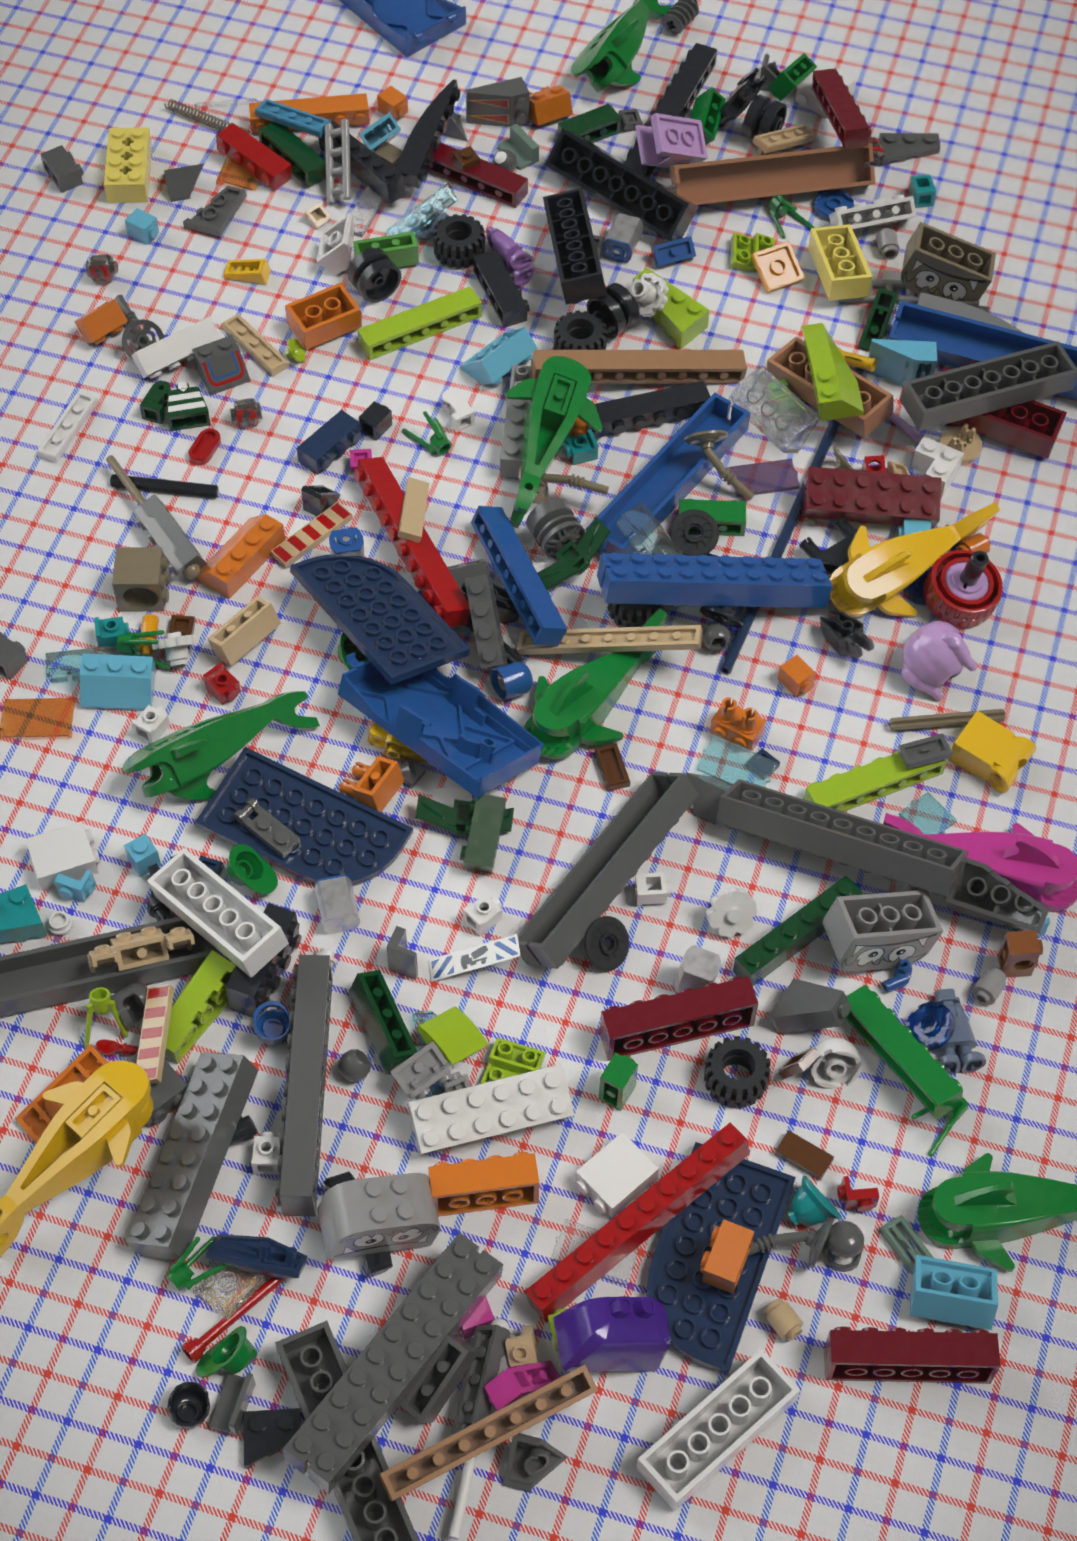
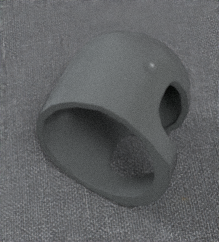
M131 983L111 995V1000L115 1001L117 1011L127 1030L133 1028L134 1023L144 1016L148 988L141 983Z
M849 1221L836 1222L831 1226L823 1246V1255L828 1267L839 1272L852 1271L858 1267L864 1248V1236L861 1229ZM828 1250L840 1258L847 1259L857 1255L858 1257L851 1264H837L830 1259Z

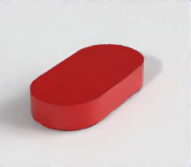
M208 428L200 432L188 451L191 463L194 465H205L210 461L221 444L220 433L216 429Z

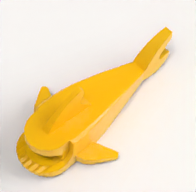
M995 502L966 516L953 525L895 537L872 547L869 545L867 529L861 525L849 546V561L829 576L833 586L830 594L832 603L840 612L851 617H861L876 608L887 615L915 617L917 610L898 596V594L928 570L938 558L956 543L964 541L981 530L989 522L988 520L1000 511L999 506Z
M128 1061L109 1062L98 1068L84 1083L74 1081L43 1093V1098L46 1101L63 1106L43 1132L6 1195L0 1198V1258L17 1237L26 1212L86 1179L112 1160H114L118 1167H122L125 1164L132 1142L142 1133L141 1129L148 1122L153 1112L150 1079L142 1067Z

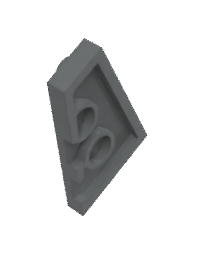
M879 133V146L884 149L883 153L880 152L881 167L888 165L891 161L904 162L905 158L913 156L921 158L938 154L940 151L939 133Z
M231 186L225 187L211 199V203L208 206L199 208L193 218L184 220V228L221 237L247 197L246 190Z

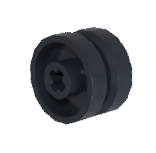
M761 94L757 95L751 102L745 115L742 127L743 135L754 139V136L781 130L787 114V105L776 100L771 103V98Z
M369 248L361 252L351 262L347 272L348 279L366 301L371 303L387 299L395 292L401 281V271L387 254L379 248Z
M611 283L606 287L607 295L587 301V311L589 314H596L597 318L603 320V323L607 326L608 338H615L626 328H630L637 323L640 312L636 300L628 289L621 284Z

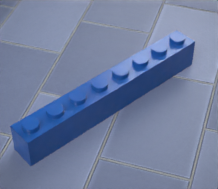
M478 506L471 525L535 645L559 646L563 636L566 634L567 627L502 507Z

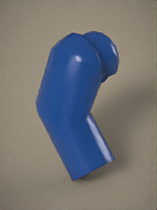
M905 959L899 961L893 977L882 981V987L886 993L904 987L909 983L912 974V964L910 961Z

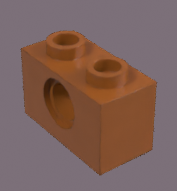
M1036 930L1006 932L997 955L1000 970L1006 975V978L1032 975L1035 966H1038L1039 956L1043 954L1042 940H1038Z

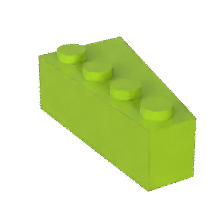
M646 267L643 271H641L638 275H636L633 278V281L635 279L640 280L641 276L644 273L649 274L654 272ZM666 281L669 287V291L666 294L668 301L661 311L656 310L653 320L657 325L660 324L665 329V334L670 339L673 338L676 341V346L681 350L708 328L710 310Z
M213 950L172 1006L165 1056L176 1064H179L229 1004L226 985L236 965Z

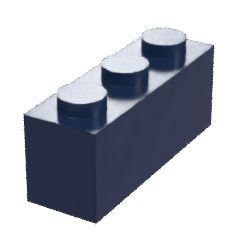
M340 410L297 447L298 462L318 475L327 469L335 459L341 457L349 447L360 440L362 437L361 423L343 410Z

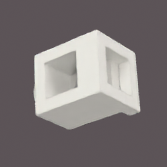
M148 705L139 717L131 722L134 735L148 743L157 741L170 726L167 711L159 705L155 708Z
M665 872L638 873L635 875L636 907H641L643 904L666 903L667 896H671V883L666 881Z
M484 894L469 907L463 908V921L476 934L482 936L502 920V904L496 897L489 898Z
M262 1132L261 1136H254L253 1157L251 1160L253 1174L280 1175V1171L277 1169L278 1155H282V1146L279 1143L280 1137H277L276 1133Z

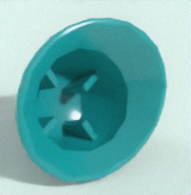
M804 1175L801 1186L793 1196L791 1210L787 1212L796 1226L800 1223L809 1226L819 1224L829 1218L842 1219L838 1210Z

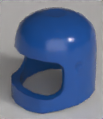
M513 662L508 665L490 668L489 676L492 688L503 700L523 695L532 688V673L528 666L522 662ZM497 671L504 680L506 691L499 686Z
M265 1002L258 1006L253 1013L255 1034L266 1045L274 1046L281 1044L288 1038V1034L291 1031L289 1024L290 1014L280 1002ZM268 1007H278L284 1011L282 1012L281 1010L269 1009L259 1014L262 1010Z

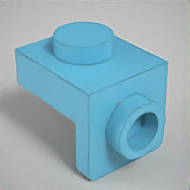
M86 870L81 881L59 873L54 880L57 892L61 897L69 900L73 898L84 903L88 895H92L96 887V881L90 870Z

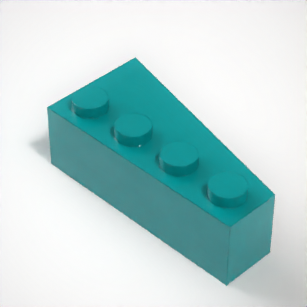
M27 884L0 894V943L11 941L16 943L26 942V939L38 937V939L47 938Z

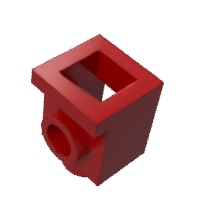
M222 662L203 675L205 688L222 705L234 700L241 693L239 681L224 667Z

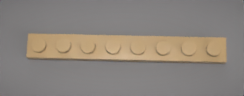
M701 625L567 629L559 646L535 645L528 631H520L517 650L519 655L694 650L701 648L703 630Z

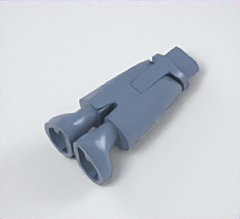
M954 989L936 990L934 992L936 1000L933 1003L935 1008L934 1034L936 1049L938 1052L943 1053V1056L938 1061L944 1065L949 1075L958 1073L960 1067L963 1073H971L985 1066L986 1059L982 1053L971 1050L977 1046L959 997L955 996ZM955 1046H956V1048H957V1052H959V1054H960L961 1064H960L959 1057L955 1054V1051H954V1050H955Z

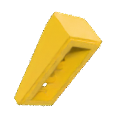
M266 259L228 260L223 277L224 279L267 284L271 268Z

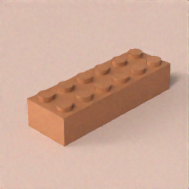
M794 337L767 360L768 379L773 382L786 379L789 384L788 389L792 394L818 409L805 343L800 338ZM851 370L858 382L864 415L834 420L866 438L894 413L893 395Z

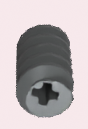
M678 0L662 17V25L672 33L680 34L699 14L697 0Z

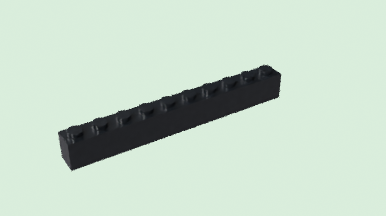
M695 43L692 50L689 49L685 62H681L679 72L674 74L672 84L666 87L664 97L659 99L657 109L653 110L650 116L659 113L685 118L716 65L718 49ZM651 117L649 122L645 123L644 126L652 127ZM636 138L634 147L629 149L627 159L623 162L650 177L656 166L641 164L638 140Z

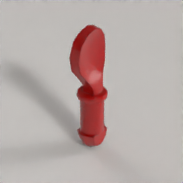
M107 1039L99 1040L96 1043V1049L99 1053L108 1056L121 1052V1055L133 1056L139 1049V1046L127 1045V1043L119 1044Z

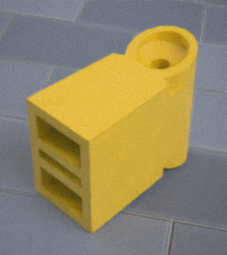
M977 710L955 740L951 749L952 756L947 760L984 781L988 780L990 785L998 792L1006 793L1016 780L1018 770L1027 764L1036 751V745L1028 738L1015 736L1012 731Z

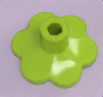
M291 338L287 340L288 351L285 352L288 359L294 358L296 362H305L306 352L304 347L300 345V342L297 339Z

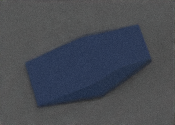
M223 1234L217 1235L206 1253L207 1259L253 1274L278 1278H299L308 1257L298 1252L296 1248L288 1247L269 1237Z

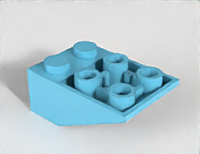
M872 339L868 357L876 358L877 366L875 371L871 373L901 386L906 381L932 375L935 373L937 365L936 342Z

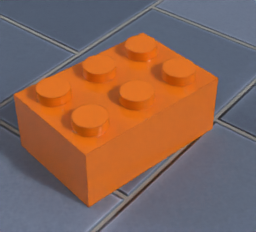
M342 283L285 305L287 324L305 350L362 327L361 309Z

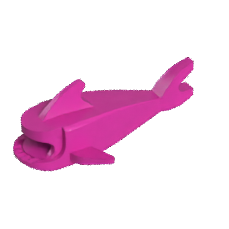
M885 814L884 825L967 850V858L985 863L1001 877L1006 878L1012 885L1023 893L1028 894L1051 912L1067 909L1077 901L1076 855L1070 849L1053 843V840L1034 836L1019 823L1013 824V833L964 832L924 834L909 821L892 814Z

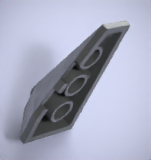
M969 858L966 859L962 879L945 899L948 910L1025 931L1036 930L1037 934H1041L1049 913L1047 908L1012 885L1006 878L1001 877L991 867Z

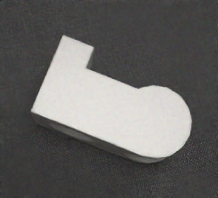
M455 389L446 390L442 394L443 411L451 415L454 431L457 433L475 425V411L461 393Z

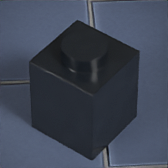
M374 401L359 416L361 432L377 441L392 426V410Z

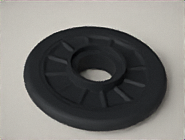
M697 509L687 510L679 514L672 522L670 539L674 548L683 555H707L715 548L718 542L719 528L714 518L705 511ZM691 528L700 530L701 536L698 539L689 537L688 531Z
M602 916L590 924L584 938V950L589 962L595 968L602 971L614 970L623 963L629 950V936L620 920L612 916ZM606 937L610 939L608 950H605L603 947V941Z

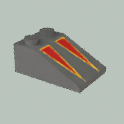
M522 77L465 90L467 123L510 127L516 123L518 125L529 123L530 92Z

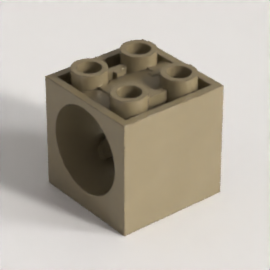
M116 547L112 586L118 611H164L165 602H169V589H166V586L171 583V573L168 570V558L163 555L162 547Z

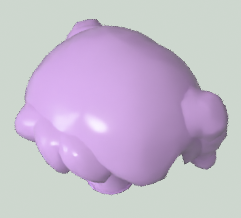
M933 621L922 625L911 634L903 648L904 664L902 676L904 681L914 689L925 692L938 701L943 697L939 686L943 685L950 677L958 676L962 672L963 667L969 671H975L978 668L977 663L970 655L966 643L959 634V630L944 621Z

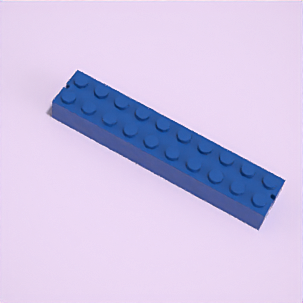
M905 301L900 302L889 335V340L936 342L937 362L957 368L1056 342ZM1060 343L1077 368V347ZM1077 379L1073 390L1058 393L1057 395L1077 400Z
M714 392L597 516L611 531L597 552L600 554L603 552L633 554L647 540V536L649 537L679 505V499H684L714 467L704 454V451L701 450V446L685 443L684 437L709 430L727 431L728 436L714 443V448L712 449L721 460L748 430L751 412L734 403L729 420L731 401ZM592 521V522L589 524V526L586 528V531H587L588 528L591 526V524L593 523V521Z
M612 552L601 553L597 572L605 603L826 608L833 587L828 574H825L826 570L821 559L760 558L750 556L730 557L726 555L687 556L683 554L650 555Z

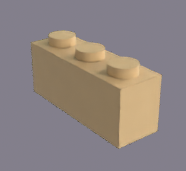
M257 596L207 639L217 658L232 666L268 634L272 633L281 624V621L272 603Z

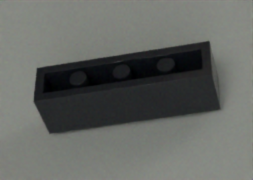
M496 250L473 256V272L503 327L506 328L527 321V312L530 311L529 303L526 299H523L519 285H515L511 271L506 269L504 258L500 257Z

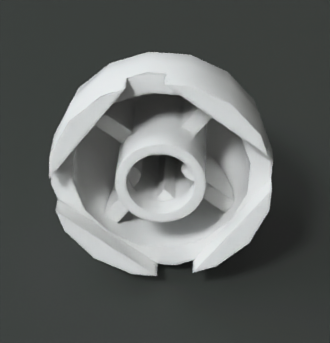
M832 1037L824 1039L814 1047L821 1055L810 1065V1071L818 1085L825 1088H840L841 1086L838 1083L848 1081V1084H851L860 1076L862 1071L860 1056L857 1049L849 1041L843 1038Z

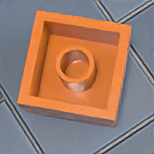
M724 1219L720 1227L715 1226L710 1239L712 1250L711 1252L705 1251L700 1264V1272L703 1273L704 1283L734 1294L753 1244L754 1231Z

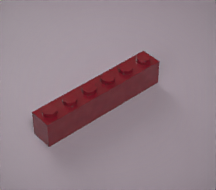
M836 68L813 71L812 90L844 149L868 146V139L872 134L871 126L867 124L865 116L861 114L859 105H856L854 101V96L850 94L848 86L843 82L842 75H839Z
M441 142L439 149L435 150L434 161L432 165H429L428 172L514 208H517L528 194V178L483 159H480V165L462 171L453 159V152L459 149Z

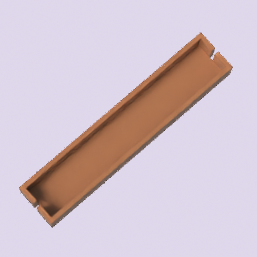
M868 143V146L846 149L843 146L670 166L671 184H676V188L672 189V191L695 205L876 184L874 166L865 167L866 162L874 161L872 143Z

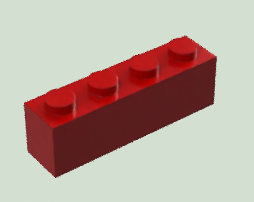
M230 124L216 135L217 150L222 155L231 159L236 165L245 169L251 176L256 177L265 186L276 191L291 179V164L236 124Z

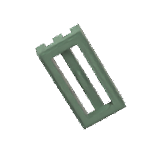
M900 1215L882 1226L879 1232L912 1275L914 1269L913 1262L889 1230L892 1231L914 1262L917 1254L896 1227L898 1224L922 1256L934 1257L905 1218Z

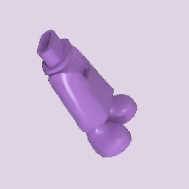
M489 226L486 229V235L492 251L496 250L499 256L504 258L506 268L512 272L515 285L523 286L527 284L535 271L531 265L534 261L533 257L526 251H523L522 247L507 234Z

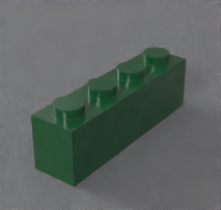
M272 122L259 129V142L291 164V173L306 187L309 188L326 179L325 159L315 153L311 147H308L287 126Z
M381 971L357 973L349 993L386 1075L391 1074L390 1071L416 1053L417 1049Z

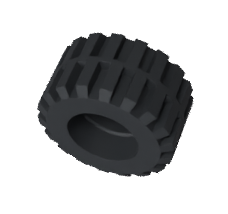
M453 214V216L448 215L445 219H440L433 230L434 255H436V259L440 260L441 264H447L448 267H456V269H461V267L469 268V265H473V256L485 253V231L483 225H480V221L474 220L472 216L467 217L466 214Z
M588 311L569 312L567 316H561L560 321H557L555 324L554 350H606L607 326L594 313L589 314Z
M608 603L607 608L610 618L614 619V623L617 626L621 624L622 627H642L659 609L664 611L665 605Z
M734 1036V1040H730L729 1037L724 1038L723 1044L718 1041L714 1049L711 1048L708 1053L704 1071L705 1087L707 1091L711 1090L710 1096L713 1099L719 1098L718 1103L722 1105L726 1102L729 1103L731 1108H734L735 1104H738L740 1108H745L746 1103H749L751 1106L756 1103V1098L759 1100L762 1098L764 1091L767 1089L771 1071L770 1058H766L767 1052L765 1049L760 1050L759 1043H750V1038L746 1037L745 1040H740V1036ZM729 1065H741L751 1073V1076L743 1080H736L726 1075L723 1069Z

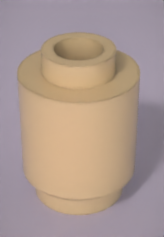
M778 1298L764 1309V1313L767 1315L766 1320L782 1340L788 1338L791 1341L802 1333L801 1326L803 1321L788 1302H783L781 1298Z

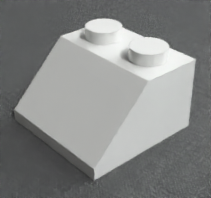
M350 213L322 232L317 263L334 276L342 271H346L351 264L350 258L353 250L354 229L353 216Z

